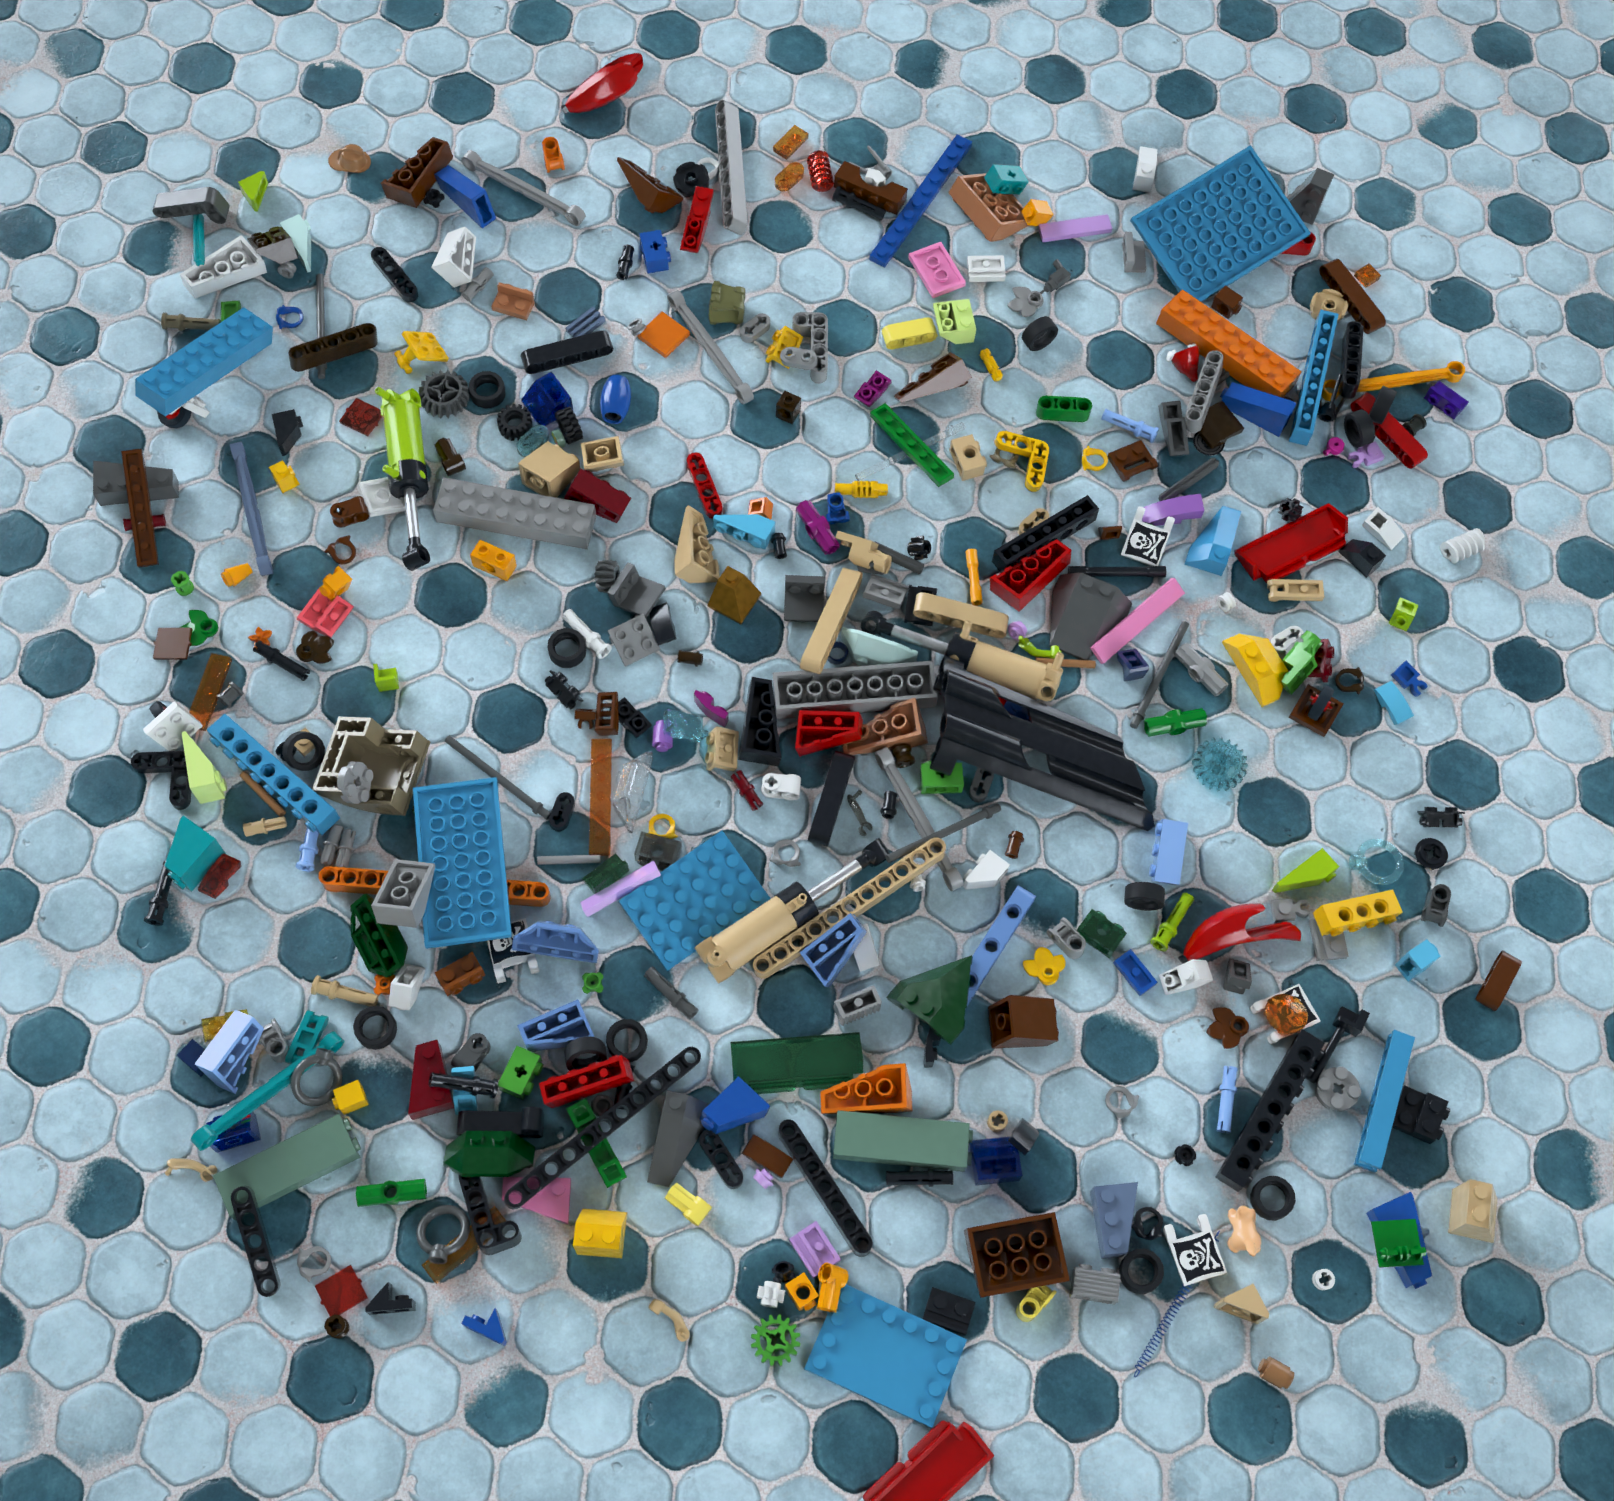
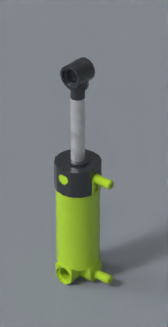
M377 387L375 393L382 397L380 410L381 416L384 418L388 465H384L382 471L388 474L391 495L398 499L404 497L409 545L406 548L407 552L402 555V560L408 570L414 571L430 562V554L420 541L416 499L423 497L429 490L419 410L422 407L421 398L413 388L399 395L391 389L385 391L381 387Z

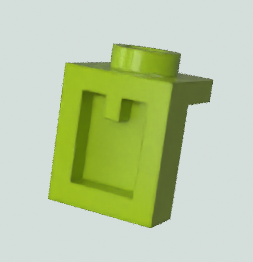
M1400 597L1389 624L1407 631L1415 617L1418 604Z

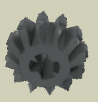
M598 561L595 567L594 580L599 592L607 593L620 575V567L616 561Z

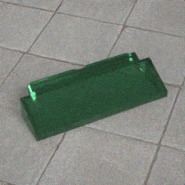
M860 1032L730 1042L733 1081L739 1076L757 1094L792 1092L796 1088L801 1087L805 1090L828 1089L842 1082L852 1080L853 1074L863 1073Z

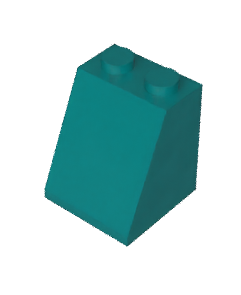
M183 815L180 818L165 863V867L169 871L167 875L174 880L173 883L183 890L186 887L192 892L226 853L216 838Z

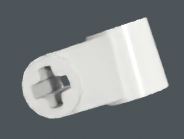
M768 773L762 779L761 792L767 798L798 800L800 798L801 777L794 774Z

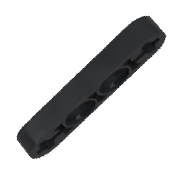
M382 247L374 248L371 251L372 261L405 302L417 300L418 291L416 286L387 250ZM387 266L394 267L392 271L385 270ZM398 278L404 279L402 283H395V280ZM407 287V290L412 294L406 293L405 288Z

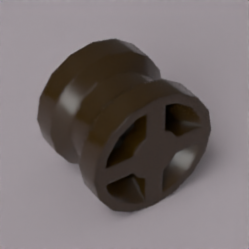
M901 745L892 750L897 768L909 767L915 763V758L911 755L912 748L910 745Z

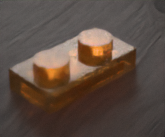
M794 125L773 146V152L787 160L808 139L809 133Z

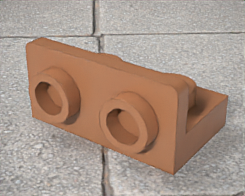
M499 282L497 285L498 293L492 304V311L527 321L535 304L533 292Z

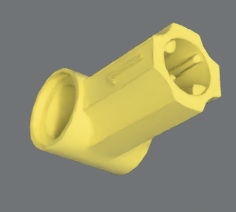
M677 1182L665 1196V1199L670 1204L680 1210L683 1216L696 1226L700 1225L712 1209L706 1201L699 1196L695 1197Z

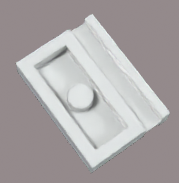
M1004 255L967 257L969 282L1005 281Z

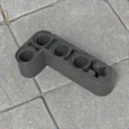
M203 187L159 193L156 196L152 212L160 218L205 213L213 222L224 224L230 205L217 189Z

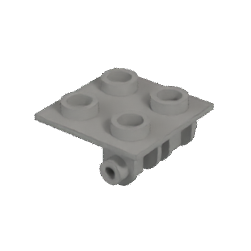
M644 614L608 630L609 639L612 644L614 643L624 666L661 650Z

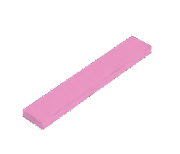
M1175 577L1168 580L1090 647L1101 664L1109 660L1185 594Z

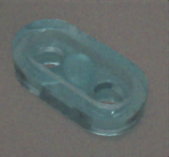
M535 425L517 441L518 454L526 457L549 440L547 427Z

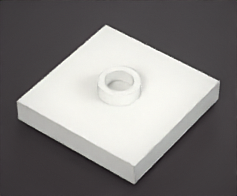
M388 477L358 482L357 487L361 497L364 499L370 517L405 511L404 497L398 499L391 495Z

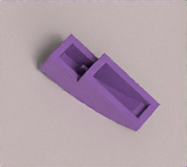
M1201 494L1181 496L1143 507L1145 512L1142 522L1158 526L1165 525L1167 517L1175 518L1174 524H1181L1182 520L1202 518L1204 513Z

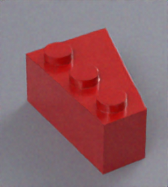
M799 710L795 749L799 756H804L860 740L863 719L859 712Z

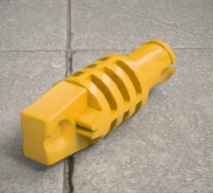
M878 481L835 483V493L840 492L841 495H852L854 498H878V496H887L888 484H881Z

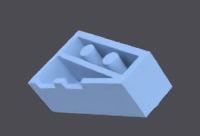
M235 1010L196 1061L195 1065L218 1087L236 1094L238 1087H236L237 1081L241 1074H245L247 1068L244 1065L249 1054L253 1055L264 1028L254 1017Z

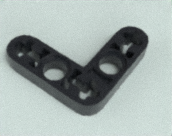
M184 751L140 752L133 755L131 765L138 773L171 772L169 800L174 808L183 810L190 805L192 791L189 787L186 761H184L183 765L179 763L185 758ZM167 758L166 765L157 766L159 759ZM143 759L146 763H142V766L139 767L137 763H140ZM186 776L187 781L184 784H176L178 777ZM178 790L181 791V795L184 798L180 801V803L176 801L180 798V792Z

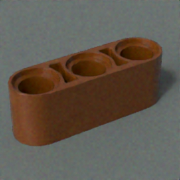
M1502 950L1494 961L1475 1000L1495 1012L1504 1000L1521 967L1522 961Z

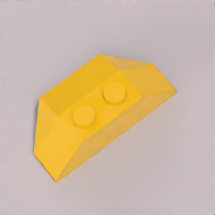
M1240 633L1223 640L1222 644L1261 707L1279 700L1283 690L1281 681L1288 672V669L1270 640Z

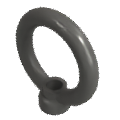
M317 1048L315 1055L303 1059L294 1069L291 1077V1090L300 1103L307 1106H320L328 1103L335 1097L333 1090L341 1087L342 1070L338 1062L333 1059V1051ZM315 1063L329 1066L333 1072L331 1088L320 1097L312 1098L306 1096L300 1088V1078L305 1069Z
M452 1205L435 1207L422 1217L417 1226L416 1237L421 1249L429 1254L430 1262L445 1264L448 1255L456 1252L465 1244L470 1233L469 1218L463 1210ZM443 1214L457 1217L461 1224V1231L458 1238L448 1246L435 1244L433 1246L427 1241L425 1235L426 1228L435 1217Z

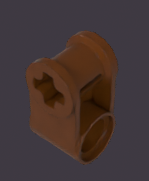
M361 496L335 503L330 508L333 524L339 528L366 521L370 517L364 499Z

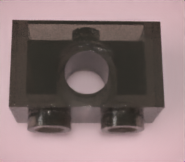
M641 831L634 852L635 861L642 866L655 861L658 869L663 871L679 860L682 842ZM659 850L662 851L663 854L660 856H654L653 852Z

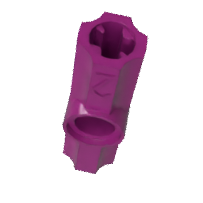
M810 500L801 502L796 507V512L804 522L808 535L811 539L816 540L825 555L835 553L840 544L830 531L827 519L824 516H820Z

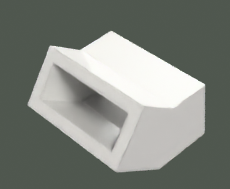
M869 168L865 176V182L872 186H884L886 178L880 171Z

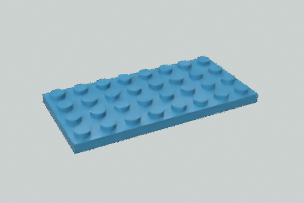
M497 777L414 787L413 797L418 862L435 864L428 901L423 915L425 948L512 938Z

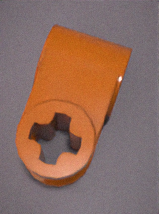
M546 137L542 141L547 173L556 169L565 170L563 156L557 139Z

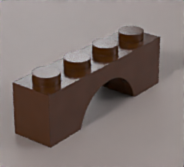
M846 161L842 163L834 175V188L840 186L849 193L854 192L856 197L886 209L889 213L897 215L906 202L908 188L894 182L884 186L869 185L861 178L860 167Z

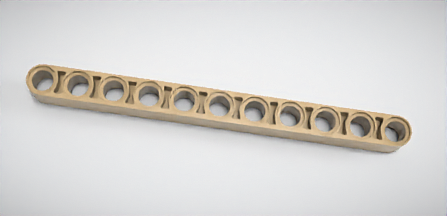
M941 838L930 839L757 956L753 961L755 975L761 979L770 977L801 956L800 952L847 915L851 913L856 917L860 916L941 861L945 856V842ZM937 846L940 847L942 851L939 853H934L931 851V848ZM922 858L925 862L918 865L913 860ZM900 869H904L907 871L908 874L905 876H899L896 872ZM882 881H888L890 883V886L887 888H883L879 885V883ZM866 892H869L873 895V897L869 900H866L862 897V895ZM853 904L856 906V909L854 911H847L845 906ZM830 916H836L839 920L836 923H830L827 919ZM817 927L821 930V933L812 935L810 930ZM797 939L804 942L800 947H795L792 943ZM783 951L786 953V956L783 959H778L775 957V954ZM761 963L769 965L765 971H760L757 967Z

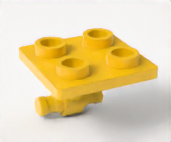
M403 331L402 336L409 346L403 355L400 350L394 353L398 365L401 369L405 370L406 374H410L413 371L410 367V361L415 358L421 361L447 362L449 359L444 349L436 340V337L430 332Z

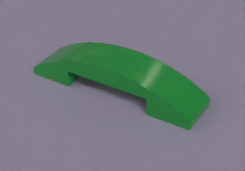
M586 1098L566 1108L578 1134L596 1120V1116ZM584 1135L581 1137L586 1147L592 1145L590 1136ZM607 1138L589 1152L607 1188L627 1178Z

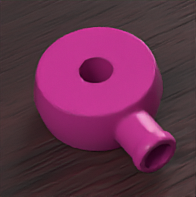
M1338 437L1331 438L1327 442L1326 450L1323 451V454L1325 456L1340 454L1344 450V441Z

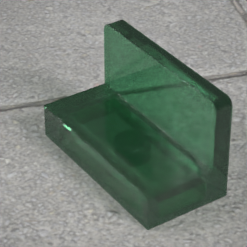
M615 853L583 878V882L596 894L629 872L628 863L625 860L622 861Z

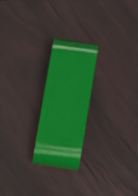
M1046 395L1038 400L1036 416L1041 420L1085 422L1089 419L1092 402L1087 398Z

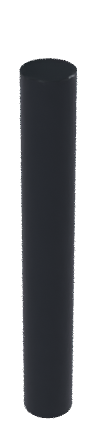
M1337 1026L1324 1049L1323 1056L1316 1063L1314 1072L1308 1079L1310 1082H1317L1345 1032L1343 1027Z

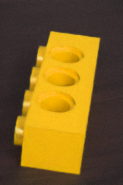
M1392 889L1324 904L1316 909L1313 915L1321 935L1331 934L1333 937L1342 934L1346 930L1355 932L1364 926L1373 928L1382 922L1385 925L1393 923L1397 920L1396 917L1403 913Z

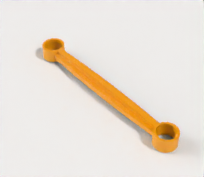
M1452 361L1446 368L1361 379L1357 392L1380 390L1382 386L1394 388L1440 379L1456 383L1462 379L1465 373V366L1461 362ZM1449 369L1457 370L1459 375L1451 373ZM1329 379L1324 382L1321 394L1324 400H1331L1332 393H1329L1325 388L1330 387L1334 389L1336 380ZM1339 388L1335 400L1339 396Z

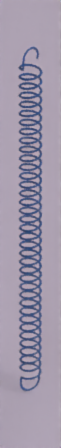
M1179 1294V1295H1176V1298H1174V1302H1172V1305H1173V1303H1175V1304H1177V1305H1179V1306L1181 1307V1305L1178 1304V1303L1175 1301V1299H1176V1300H1179V1301L1182 1302V1303H1184V1302L1181 1301L1177 1296H1180V1297H1182L1183 1299H1186V1298L1183 1297V1296H1181V1295ZM1173 1305V1306H1169L1170 1309H1168V1310H1170V1311H1173V1310L1171 1309V1307H1174V1308H1176L1177 1310H1179V1309H1178L1177 1307H1175L1174 1305ZM1168 1311V1313H1165V1315H1166V1314H1169V1315H1171L1172 1317L1175 1318V1316L1172 1315L1169 1311ZM1166 1315V1317H1163V1319H1164V1318H1168L1169 1320L1173 1321V1320L1170 1319L1167 1315ZM1164 1319V1320H1161V1323H1162V1321H1164V1322L1168 1323L1169 1325H1171V1324H1170L1169 1322H1167L1165 1319ZM1160 1327V1328H1157V1331H1155V1332H1157V1333H1160V1334L1163 1335V1336H1164V1334H1162L1158 1329H1161V1330H1163L1164 1332H1167L1166 1330L1162 1329L1161 1327ZM1156 1333L1155 1335H1152V1337L1156 1336L1162 1340V1338L1159 1337ZM1148 1342V1345H1149V1343H1150V1344H1153V1345H1155L1156 1347H1158V1346H1157L1156 1344H1154L1153 1342H1152V1343H1151V1342ZM1147 1349V1350H1144V1353L1141 1354L1142 1357H1140V1358L1145 1359L1146 1361L1149 1362V1360H1147L1143 1355H1146V1356H1148V1357H1150V1358H1151V1356H1149L1148 1354H1146L1145 1351H1148V1352H1150L1151 1354H1154V1353H1152L1151 1351H1149V1350ZM1138 1363V1365H1135V1367H1136V1366H1139V1367L1145 1369V1368L1142 1367L1139 1363Z

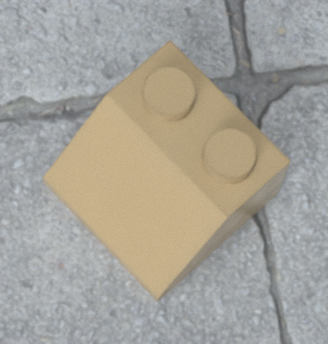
M619 436L581 443L585 470L597 472L624 466Z

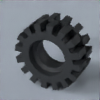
M512 404V407L506 405V410L502 408L501 413H498L497 423L499 432L502 436L505 435V439L508 440L510 437L511 441H514L515 438L519 441L521 436L525 439L527 437L526 433L528 435L531 433L533 428L532 418L525 406L522 409L520 404H518V407L515 404ZM511 419L522 420V423L518 426L508 425Z
M571 407L555 412L556 422L566 443L571 444L583 439L581 426Z

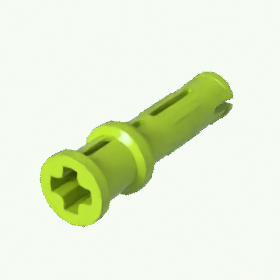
M1185 892L1182 893L1166 922L1160 924L1159 932L1151 939L1150 943L1153 947L1163 952L1167 951L1170 940L1177 934L1179 923L1194 901L1192 895Z

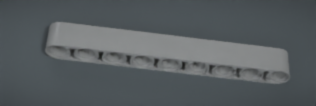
M722 99L716 105L715 117L723 226L727 230L742 235L747 229V210L739 109L737 106Z

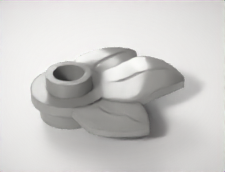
M1014 287L1012 290L1016 298L1008 303V308L1015 312L1021 311L1022 317H1029L1035 314L1036 309L1043 305L1044 299L1038 291H1031L1027 287Z

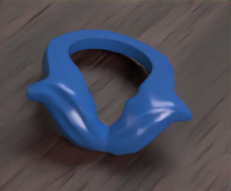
M283 305L277 308L276 321L279 329L296 328L304 320L303 313L298 307H285ZM297 313L300 315V319L298 322L290 324L280 318L279 315Z

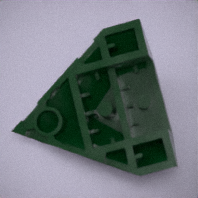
M971 955L901 980L886 998L903 1010L905 1008L929 1025L937 1036L951 1045L965 1027L964 1017L968 1002L971 977L970 967L973 956Z

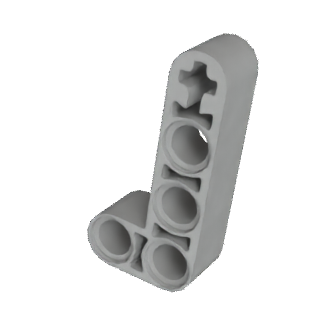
M798 312L793 316L792 330L803 337H811L810 350L815 352L817 356V365L810 370V377L813 382L820 384L827 379L828 318L824 313Z

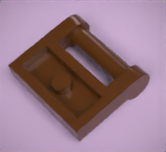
M1142 440L1110 452L1107 456L1123 482L1136 474L1158 467L1156 459L1151 456ZM1145 461V463H1143V464H1141V465H1138V466H1136V467H1133V468H1131V469H1129V470H1126V469H1125V468L1130 467V466H1132V465H1134V464H1137V463H1139V462Z

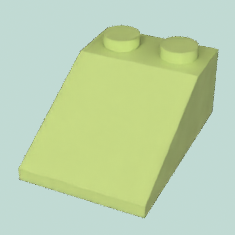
M186 731L182 732L190 790L200 804L225 799L224 791H227V784L225 779H222L220 771H216L213 764Z

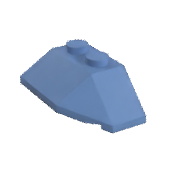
M538 921L513 936L512 950L591 963H597L598 948L581 928L571 924L560 925L552 921Z

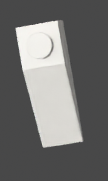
M1140 146L1133 190L1150 193L1156 170L1157 149Z

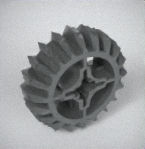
M440 370L439 374L432 372V377L426 376V381H421V387H419L421 406L425 408L427 413H431L433 417L437 414L440 419L443 415H446L448 419L451 414L456 416L457 411L463 412V407H467V402L470 401L468 384L456 372L450 374L449 370L446 373Z

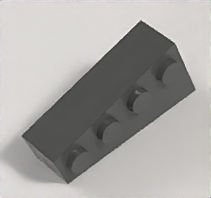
M93 461V495L100 506L128 503L123 464ZM145 466L150 501L179 498V481L173 469Z

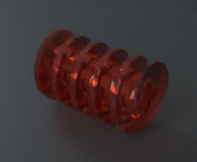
M823 150L814 151L807 158L811 185L818 192H826L834 185L829 156Z

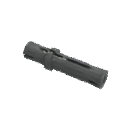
M654 967L649 968L645 972L644 977L671 1002L674 1008L680 1010L687 1019L690 1020L697 1014L699 1009L691 1004L683 992L680 993Z

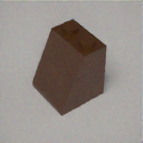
M1009 995L988 1006L991 1047L994 1049L1043 1047L1059 1041V1030L1056 1021L1057 1011L1054 999Z

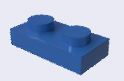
M1131 949L1113 962L1139 996L1158 983Z

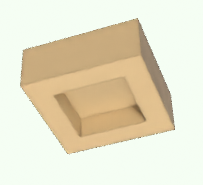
M304 728V729L301 730V731L309 732L306 728ZM301 739L294 745L304 757L315 748L314 744L307 739Z

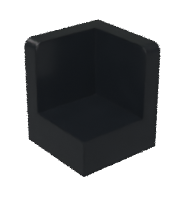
M1342 1006L1332 1025L1335 1027L1341 1026L1345 1029V1032L1356 1037L1362 1032L1370 1013L1363 1009L1359 1013H1355Z

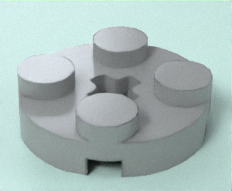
M348 762V765L343 766L338 774L337 787L342 791L343 796L341 798L346 803L359 804L369 799L373 772L364 763Z
M1332 1067L1320 1074L1316 1082L1315 1094L1318 1101L1325 1108L1342 1112L1356 1104L1361 1095V1089L1356 1077L1344 1067ZM1333 1084L1341 1086V1095L1338 1092H1333V1089L1335 1088Z

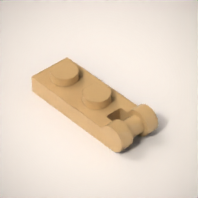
M1271 579L1267 581V588L1270 589L1268 599L1271 602L1279 600L1323 601L1324 599L1323 580Z

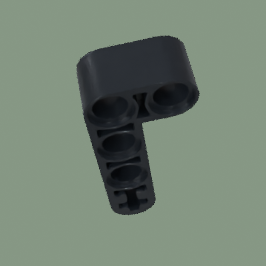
M524 1107L522 1112L459 1111L456 1135L460 1136L466 1131H512L521 1138H542L544 1112L538 1107Z
M459 1175L464 1200L476 1242L481 1252L485 1255H493L517 1246L522 1239L518 1225L514 1221L494 1224L481 1177H472L474 1187H470L468 1183V1178L470 1177ZM482 1197L478 1203H471L473 1198ZM480 1218H487V1221L484 1224H477V1221ZM510 1230L516 1231V1232H515V1235H514L513 1237H511V1238H506V1237H505V1234H506L508 1231H510ZM487 1238L494 1239L490 1245H483Z

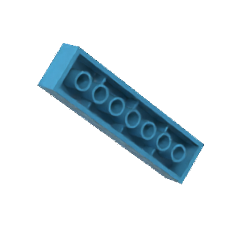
M243 307L135 379V396L166 417L271 345L273 327Z

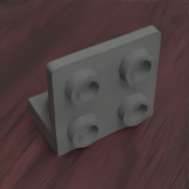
M627 563L607 594L615 607L638 616L644 614L646 618L666 588L660 583L639 576L635 565Z
M785 575L784 621L818 622L824 610L825 576Z

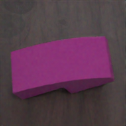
M876 370L868 382L863 383L854 395V398L870 407L886 391L892 381Z
M695 690L694 702L699 709L711 720L726 727L729 721L728 712L721 706L715 707L714 698L709 693Z

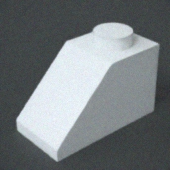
M404 964L391 982L388 1006L396 1007L399 1010L411 1009L417 999L425 968Z

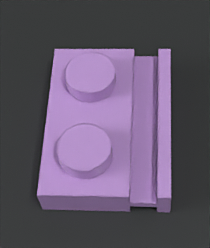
M817 1221L789 1238V1242L813 1279L818 1276L819 1269L824 1263L828 1262L835 1265L841 1261Z

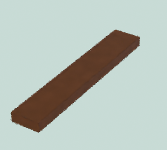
M143 450L121 451L137 566L140 568L159 565Z

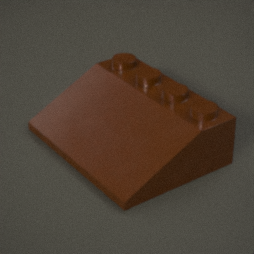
M1055 1212L970 1227L964 1230L968 1255L980 1298L1070 1281Z

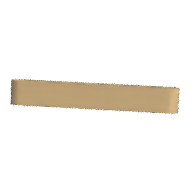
M842 568L800 662L801 670L821 674L859 590L863 577L862 572Z

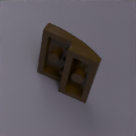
M1221 401L1209 407L1202 429L1198 433L1212 449L1224 444L1228 438L1242 433L1244 427L1225 403Z

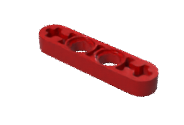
M697 452L689 454L687 457V468L705 514L713 519L714 515H722V503L703 456ZM693 460H696V462H698V469H696L695 463L692 462ZM703 474L707 478L704 481H699L696 477ZM705 490L713 492L710 497H706L702 493ZM711 502H713L714 508L717 509V511L714 512L711 509Z

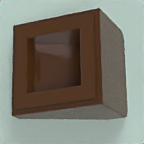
M1122 526L1099 527L1100 540L1118 539Z

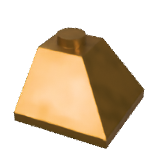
M727 566L717 580L707 606L742 624L760 598L761 592L744 574Z

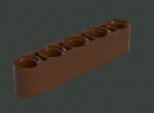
M1334 259L1320 266L1319 272L1322 279L1330 289L1336 290L1343 295L1342 298L1344 301L1347 300L1348 303L1347 311L1356 322L1363 325V331L1366 334H1370L1385 326L1386 320L1382 312L1340 259Z

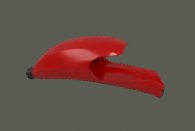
M640 53L628 54L597 70L580 84L569 96L566 103L561 106L563 113L566 115L569 112L582 113L592 111L625 95L638 79L637 75L643 67L642 55Z
M1260 903L1236 905L1215 913L1201 923L1192 933L1185 945L1183 955L1179 956L1178 959L1184 964L1190 960H1198L1233 945L1275 939L1301 941V931L1290 922H1280L1246 929L1247 920L1266 908Z

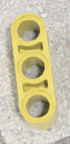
M929 317L890 324L882 329V335L888 349H898L932 342L938 336L933 319Z

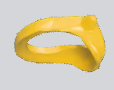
M1090 446L1084 448L1082 456L1084 471L1087 469L1100 471L1106 467L1108 457L1103 450L1090 448ZM1100 455L1104 459V463L1101 466H1093L1087 461L1086 456Z
M663 813L653 816L649 821V833L646 834V837L653 840L677 838L678 835L675 834V821L671 816ZM658 819H666L670 823V829L664 835H658L654 829V823Z

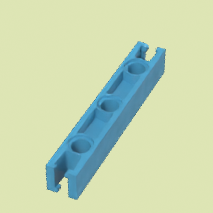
M1393 1030L1392 1034L1387 1036L1354 1162L1355 1166L1374 1173L1377 1172V1169L1380 1170L1383 1165L1415 1037Z

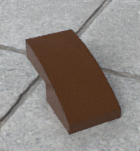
M752 1135L741 1153L758 1166L766 1168L778 1178H783L793 1161V1158L756 1135Z

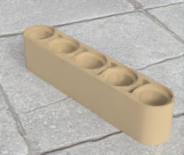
M918 593L916 595L913 614L918 618L960 629L963 628L964 622L969 620L973 623L971 632L994 638H1004L1007 633L1008 615L929 593Z

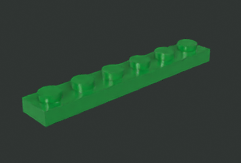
M886 403L870 412V417L938 487L954 478V473Z

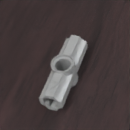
M1184 643L1175 652L1174 655L1188 669L1190 677L1196 682H1201L1215 697L1219 696L1228 687L1229 684L1215 671L1212 661L1207 657H1201L1188 643Z

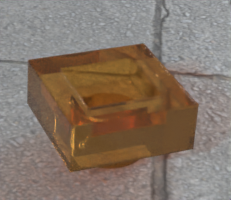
M1369 263L1357 270L1354 277L1367 288L1378 281L1381 275Z

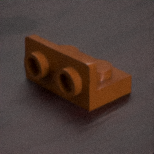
M471 952L435 972V975L446 995L449 996L459 994L469 984H477L483 979L482 977L485 976V973L474 953Z

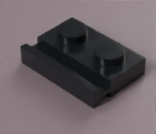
M909 585L904 623L912 622L917 625L933 626V621L918 618L913 614L918 593L937 595V588L913 587Z
M932 1287L922 1319L939 1327L966 1335L976 1302Z

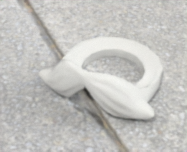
M706 157L698 161L697 164L711 163L715 167V169L708 173L709 180H712L718 173L719 161Z

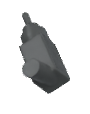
M1059 259L1053 262L1057 271L1049 276L1044 289L1040 292L1041 294L1057 290L1070 280L1071 273L1062 266Z

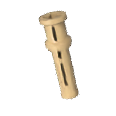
M318 975L315 977L311 987V994L325 995L331 1000L339 998L368 1007L377 1006L379 995L340 985V982L337 980L332 982L321 979V976Z

